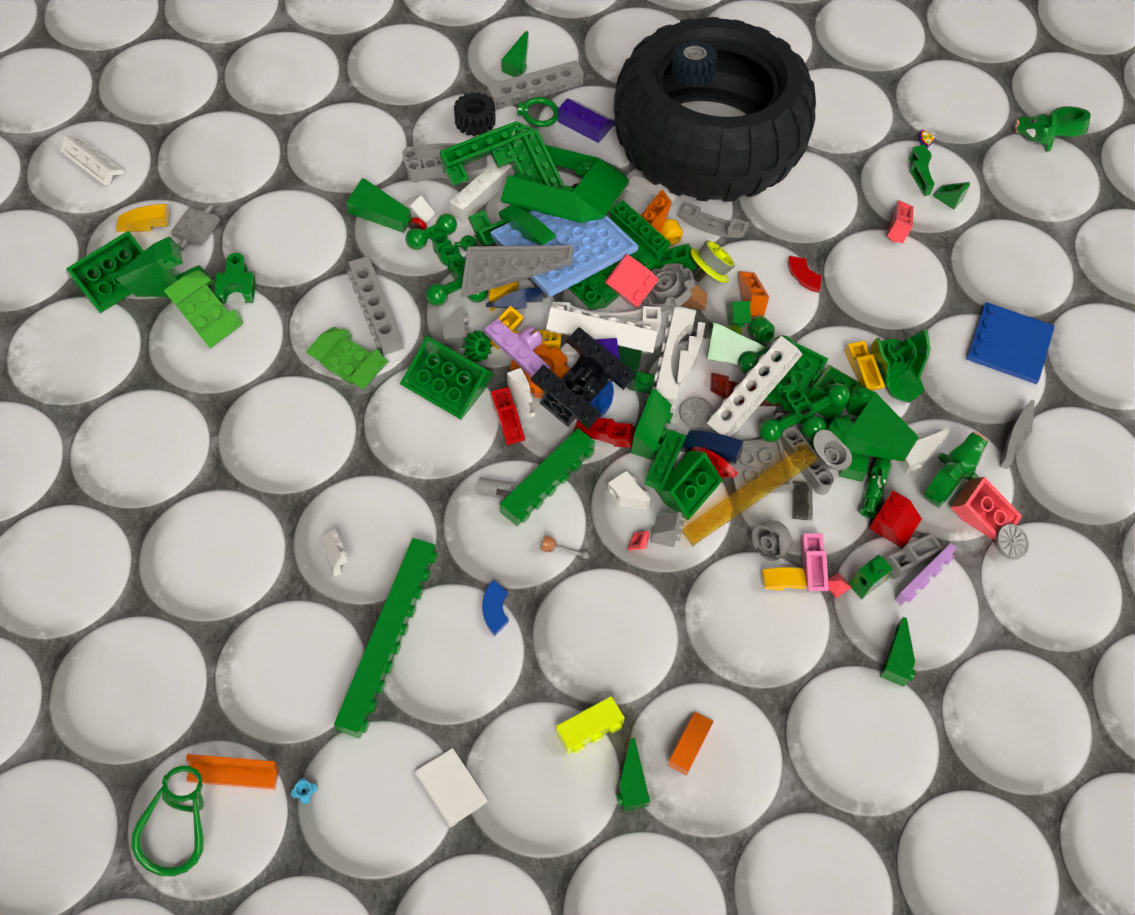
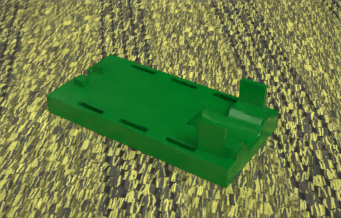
M795 342V347L803 355L788 372L796 377L799 388L802 389L807 397L825 367L828 358ZM788 382L782 383V385H788V384H790V383H788ZM775 389L764 399L774 405L779 403L783 405L782 409L792 413L787 406L786 400L783 399V395H780ZM792 397L791 399L797 400L799 397Z

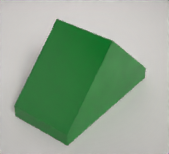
M970 182L942 185L933 196L954 210L963 201L970 187Z

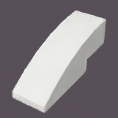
M632 176L629 180V185L625 189L647 204H650L661 190H664L672 201L671 206L678 196L670 193L669 189L663 185H654L646 178Z

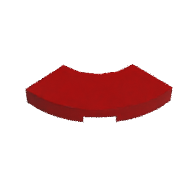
M789 256L788 268L791 275L804 288L819 293L822 275L816 274L808 267L806 258Z
M693 447L691 451L705 452L721 478H735L738 474L725 459L716 453L701 447Z

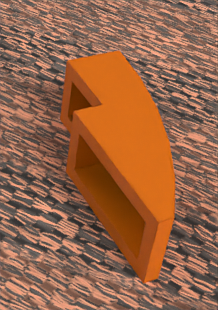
M694 712L667 766L687 776L714 721Z

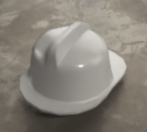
M818 431L814 436L813 445L820 463L828 469H847L852 462V455L847 446L831 431Z

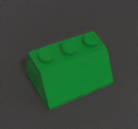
M652 388L634 433L631 450L632 454L652 461L662 445L659 443L661 438L664 439L668 430L665 428L666 424L671 423L674 414L671 413L672 405L656 389Z
M689 451L671 471L663 491L656 489L655 491L665 505L675 512L682 513V517L689 520L723 480L705 452Z

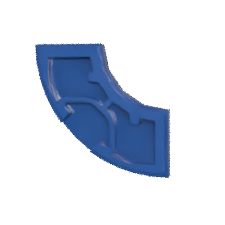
M612 380L590 403L602 413L599 418L604 416L611 407L614 395Z
M493 580L485 591L482 611L486 626L496 636L509 623V619L503 610V604L508 596V592Z

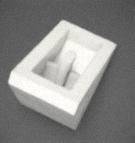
M421 195L408 198L403 203L404 206L410 209L412 218H420L426 225L436 216V213Z

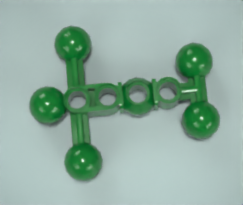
M447 213L437 217L435 225L424 230L413 228L407 232L405 237L407 246L413 250H420L425 247L427 239L430 238L434 253L437 254L440 262L447 266L448 271H451V275L455 279L444 286L442 284H432L427 288L426 299L433 306L443 305L447 301L449 294L462 289L466 259L462 257L455 245H451V240H448L447 235H451L456 231L457 221L453 215ZM488 290L469 295L467 298L471 302H483L488 295Z
M781 335L795 346V343L792 338L786 335ZM770 348L759 354L753 352L745 353L739 360L740 370L746 375L750 369L757 365L759 358L766 354ZM778 356L775 362L779 361L782 356ZM787 372L774 389L780 395H783V399L786 400L787 406L792 413L778 421L771 418L764 420L759 427L760 437L766 442H776L781 438L783 430L799 422L802 424L803 434L808 439L814 440L815 434L820 430H826L827 426L821 417L813 415L831 405L838 408L845 406L850 399L849 389L844 384H833L828 388L826 396L810 403L802 389L799 388L796 377L792 373ZM784 382L790 383L788 385H782V383ZM799 397L797 400H792L791 398ZM803 411L809 412L806 415L800 414Z

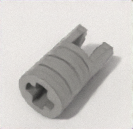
M480 477L477 485V494L505 499L511 492L499 489L511 490L514 484L512 482Z

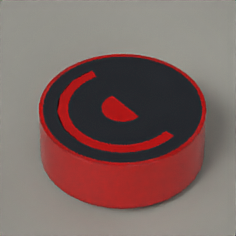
M412 218L409 222L410 229L419 228L424 230L427 228L426 223L420 218Z

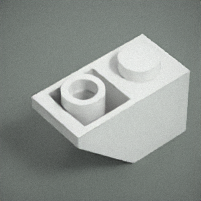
M627 471L608 482L607 492L618 506L642 510L649 508L650 495L646 490L641 489L637 479Z

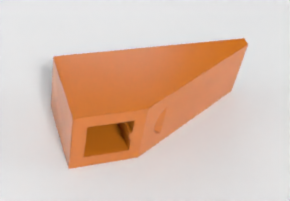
M664 190L657 194L641 214V217L659 233L663 230L672 204Z

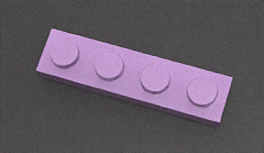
M950 543L898 595L895 601L901 606L906 601L910 603L917 596L916 591L919 588L923 590L930 583L928 579L931 576L935 578L943 570L941 566L944 563L948 565L955 558L953 553L957 548Z

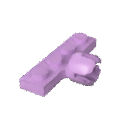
M497 318L484 329V333L531 377L543 364L550 369L533 351L542 343V336L539 331H536L534 334L532 333L535 330L534 327L527 326L519 334H515Z

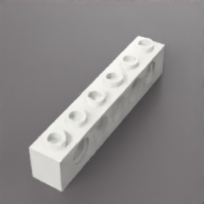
M782 336L776 339L768 352L759 358L757 365L747 372L746 378L735 386L734 392L724 399L717 412L710 416L707 424L719 434L733 437L803 355L800 350ZM782 356L779 361L775 362L776 357ZM769 370L766 376H762L765 371ZM753 385H757L755 390L750 391ZM744 399L743 404L738 406V402ZM728 414H732L729 420H725Z

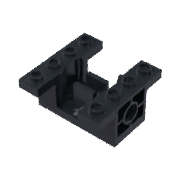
M578 327L566 341L580 353L576 364L562 379L543 364L530 380L545 392L540 404L564 425L569 427L577 419L587 429H590L602 415L590 403L611 380L621 389L625 390L637 375L582 328ZM575 385L581 386L582 389H577Z

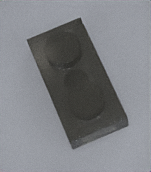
M793 481L792 519L811 521L813 518L812 483Z

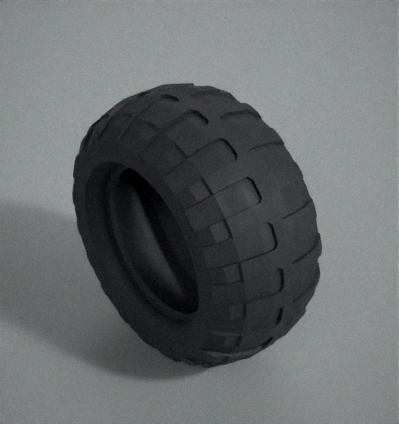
M719 17L684 19L674 25L662 26L652 35L646 36L635 46L630 58H627L617 79L614 96L615 130L619 144L623 146L626 157L634 168L643 171V175L648 181L654 185H663L674 195L682 196L683 194L694 197L698 201L708 202V199H722L724 202L735 201L741 196L753 197L765 191L767 187H773L783 181L806 152L816 119L814 81L811 80L808 68L802 57L793 52L789 43L779 37H775L770 31L736 19H721ZM688 41H699L711 45L717 53L714 79L701 86H688L675 80L671 74L673 50L676 46ZM694 101L717 102L737 108L748 115L733 117L713 116L693 111L680 104Z

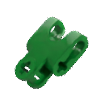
M232 253L226 259L225 272L216 273L215 296L222 304H226L230 294L240 292L245 299V303H254L255 274L254 272H247L244 257L240 253Z

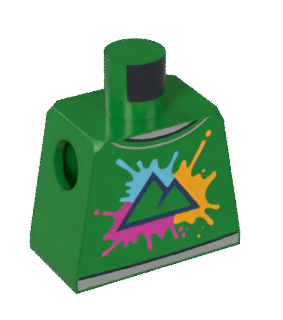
M877 555L857 571L849 582L852 587L851 589L862 600L889 579L893 568L881 555ZM865 579L867 585H864L861 581H864Z

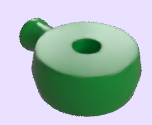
M470 235L462 237L460 242H455V246L461 247L464 251H467L468 247H476L477 244L475 238Z

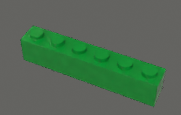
M577 428L500 503V513L516 526L521 522L525 523L532 511L538 510L544 503V500L548 496L551 497L556 492L557 487L569 479L573 471L579 470L586 458L592 457L595 452V441Z

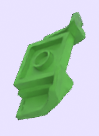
M197 270L182 277L165 289L164 292L211 349L238 329L244 322L239 311L233 309L228 312L208 286L216 282L204 272Z
M337 327L328 329L315 340L306 353L318 360L325 369L350 385L355 384L364 390L376 375L387 366L389 361L378 349L370 353L351 341L350 339L353 335L348 330L338 329Z

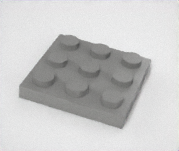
M781 438L772 443L766 442L763 439L744 441L743 449L736 464L727 461L738 472L736 477L732 478L736 498L791 491L794 488Z

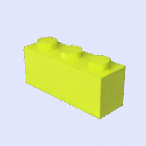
M611 696L557 725L555 733L567 754L572 752L576 754L585 748L584 745L590 742L597 743L603 739L604 734L608 732L615 733L620 730L625 718Z

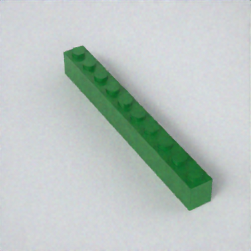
M412 538L334 722L336 731L357 738H361L362 734L367 732L370 724L369 716L377 708L378 701L376 699L378 694H382L386 685L385 677L391 673L394 662H392L394 655H398L401 649V638L406 636L409 625L407 623L409 618H413L415 615L416 601L421 599L424 588H422L423 584L428 582L430 578V567L436 563L438 553L436 552L435 544Z

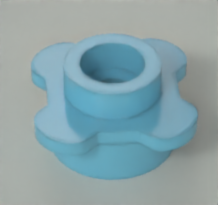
M300 778L294 789L291 790L292 798L300 799L302 804H308L312 794L317 792V786L310 784L305 778Z

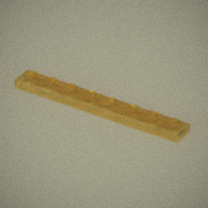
M807 444L685 526L682 533L692 547L817 462L818 458Z

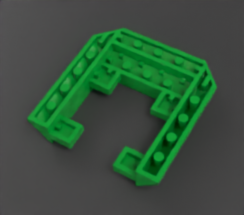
M517 121L439 151L443 173H446L452 187L469 180L463 167L464 165L489 155L492 156L497 168L511 164L515 173L531 177L532 182L559 189L564 185L539 131ZM519 207V208L525 210V211L528 212V213L531 212V211H533V210H529V209H526V208ZM485 210L468 217L475 233L474 237L484 246L496 243L491 237V231L509 223L506 220H501L491 225Z
M549 145L545 146L555 165L576 170L577 175L584 176L576 188L562 185L559 189L532 182L531 177L521 173H515L513 176L508 175L501 202L579 223L604 219L629 185V179L620 168L597 157Z

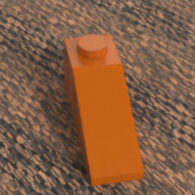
M738 271L742 301H750L752 317L764 316L769 295L755 272Z

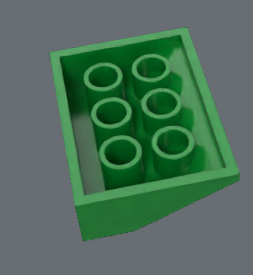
M127 231L67 267L66 273L81 293L101 314L133 294L117 281L115 276L143 253L144 250L131 233Z
M426 336L400 385L462 420L485 391L494 373L435 339Z

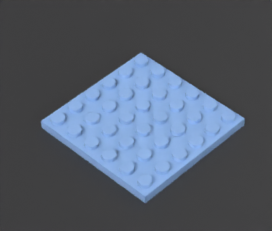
M531 211L529 212L531 215L545 224L556 235L554 239L544 245L524 239L520 231L511 228L510 223L491 231V237L499 246L573 245L572 265L530 277L549 298L623 259L626 254L630 255L638 251V245L607 215L604 219L579 223Z

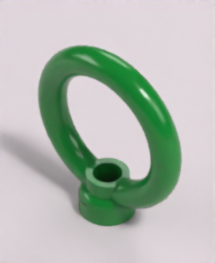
M534 97L524 103L519 102L517 116H522L526 122L533 126L549 127L558 121V106L547 98ZM533 104H544L552 109L553 116L544 121L536 120L528 114V108Z

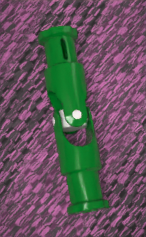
M878 457L874 462L869 483L863 497L864 504L859 510V513L866 518H875L877 515L876 508L882 499L884 487L891 469V459Z

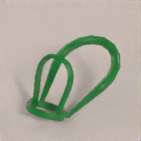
M183 765L173 768L164 775L162 780L163 786L143 812L131 834V848L136 860L147 871L159 876L174 877L188 872L198 863L204 849V836L199 812L204 807V800L201 794L203 788L202 777L197 769ZM179 772H189L194 774L198 784L192 793L178 796L171 793L168 789L170 778ZM161 795L163 801L168 806L180 811L193 812L194 851L184 864L175 867H162L153 863L144 854L141 847V834ZM191 800L193 801V806H186L176 802Z

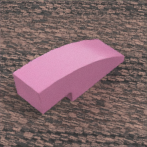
M803 533L800 537L807 590L829 591L826 551H824L823 534Z

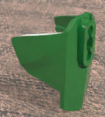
M927 329L921 330L905 341L895 338L881 341L880 338H876L871 344L872 354L876 360L881 377L891 396L899 401L910 403L924 391L921 374L931 349Z

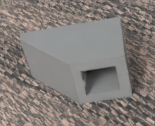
M459 307L443 323L444 345L449 348H462L461 346L465 345L463 339L468 338L467 333H469V329H465V325H468V315L464 314L463 307Z
M676 512L657 516L651 543L675 547L676 540L680 541L684 521L681 520L682 513Z

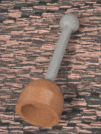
M547 535L544 537L541 551L552 552L554 549H559L579 555L583 559L589 557L586 551L580 552L559 546L554 538Z

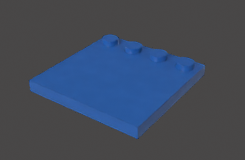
M985 302L966 360L1037 385L1055 326Z

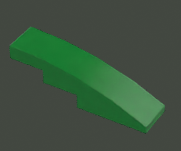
M510 205L498 212L500 219L508 221L511 228L520 231L524 239L544 245L556 237L555 233L545 224L515 205Z

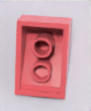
M985 477L970 479L950 506L964 522L995 542L996 534L1001 527L1007 524L1017 525L1022 518V515Z

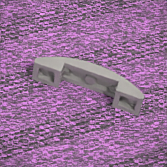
M686 202L679 213V217L691 226L722 237H744L749 226V222L734 217L732 221H728L700 212L701 207Z

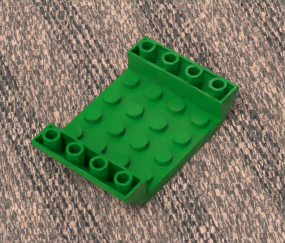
M622 199L610 209V219L638 245V251L629 256L651 270L660 262L670 242ZM621 260L572 285L568 289L590 310L606 308L619 297L605 281Z

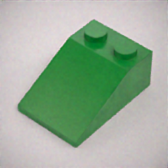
M829 365L813 385L807 398L812 403L826 396L828 388L836 383L844 384L849 389L851 397L857 386L861 384ZM848 403L839 408L831 405L818 413L827 420L833 421L835 417H840Z

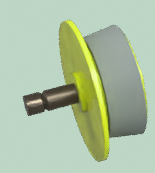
M706 240L701 249L692 248L690 250L693 259L702 268L699 274L694 277L697 282H700L707 273L722 283L729 282L727 273L735 267V263L722 247Z

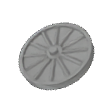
M690 398L680 408L682 421L692 428L707 426L710 416L714 413L711 404L702 398Z
M1007 524L998 530L996 543L1004 556L1010 559H1019L1026 555L1029 549V540L1022 528L1014 524Z

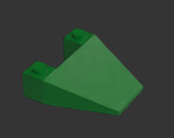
M168 236L148 247L115 276V279L136 297H168L164 290L182 277L197 270L204 272L208 276L209 274L200 265L179 273L174 267L183 263L180 246Z
M857 386L852 393L847 413L858 417L855 423L835 417L828 427V430L834 433L851 453L903 462L919 438L876 392L861 386Z

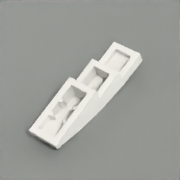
M698 322L696 337L689 336L687 351H680L676 384L680 385L679 390L688 379L696 363L705 329V323Z

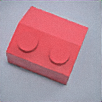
M626 254L605 283L626 303L638 308L659 279L648 268Z

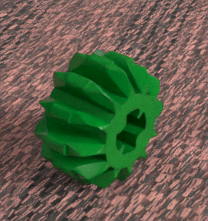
M478 330L473 331V333H467L468 338L463 339L465 345L461 346L465 348L463 354L475 362L488 359L487 354H492L490 348L493 347L490 344L491 339L484 332Z

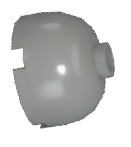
M768 520L759 524L752 531L753 546L755 549L759 548L763 552L760 555L768 561H776L782 558L791 548V534L788 528L779 521Z

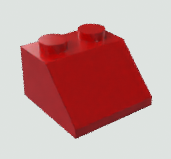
M892 490L869 529L903 549L922 518L909 499Z

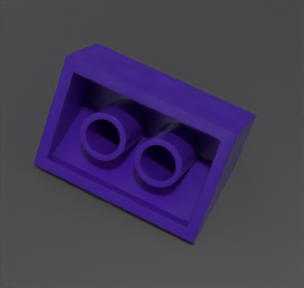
M567 98L558 108V123L597 143L614 126V120L573 99Z

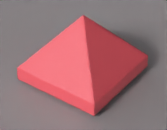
M635 532L629 543L628 550L647 548L649 532Z
M839 572L828 579L829 591L836 599L852 588Z

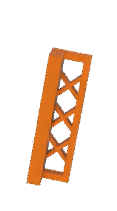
M187 754L186 762L189 766L197 769L201 774L202 784L276 789L279 767L275 761ZM188 772L186 781L188 783H198L194 774Z

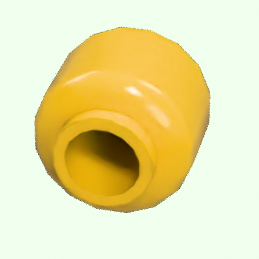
M666 219L660 234L670 242V245H675L681 241L683 230L677 220Z

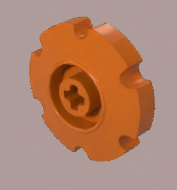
M541 343L533 350L560 379L570 370L569 367H566L567 357L558 348L552 347L549 349L546 348V344ZM512 360L510 367L511 371L521 368L514 360ZM522 369L529 383L530 393L534 394V398H542L545 392L530 380L531 376Z

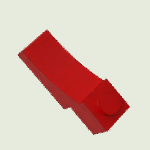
M509 387L491 391L489 393L506 446L525 441L518 412L513 403Z
M599 418L590 429H587L577 420L574 431L577 428L580 429L591 439L612 444L614 447L632 448L636 431L633 424L615 423L611 418Z

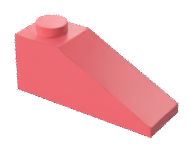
M900 200L896 203L888 227L887 237L893 242L903 244L913 227L914 206Z

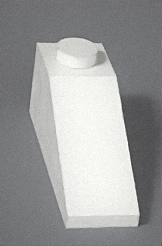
M946 429L917 440L904 462L897 461L903 473L906 475L911 472L915 474L921 471L926 462L944 442L949 434V430Z

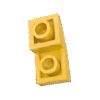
M779 567L763 569L761 571L765 589L783 591L785 588L803 590L807 587L803 568Z

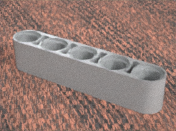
M777 413L773 419L778 421L787 416V414ZM796 425L783 430L781 442L784 451L813 490L819 495L827 494L834 482L832 473L820 463L817 453Z

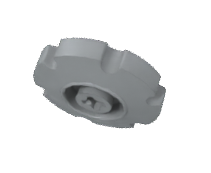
M678 263L665 264L661 269H653L651 272L659 280L642 303L644 306L661 307V312L669 311L673 306H681L691 297V289L695 287V279L689 268L684 269L683 265Z

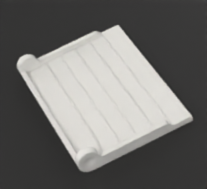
M453 748L415 771V774L450 828L488 802Z

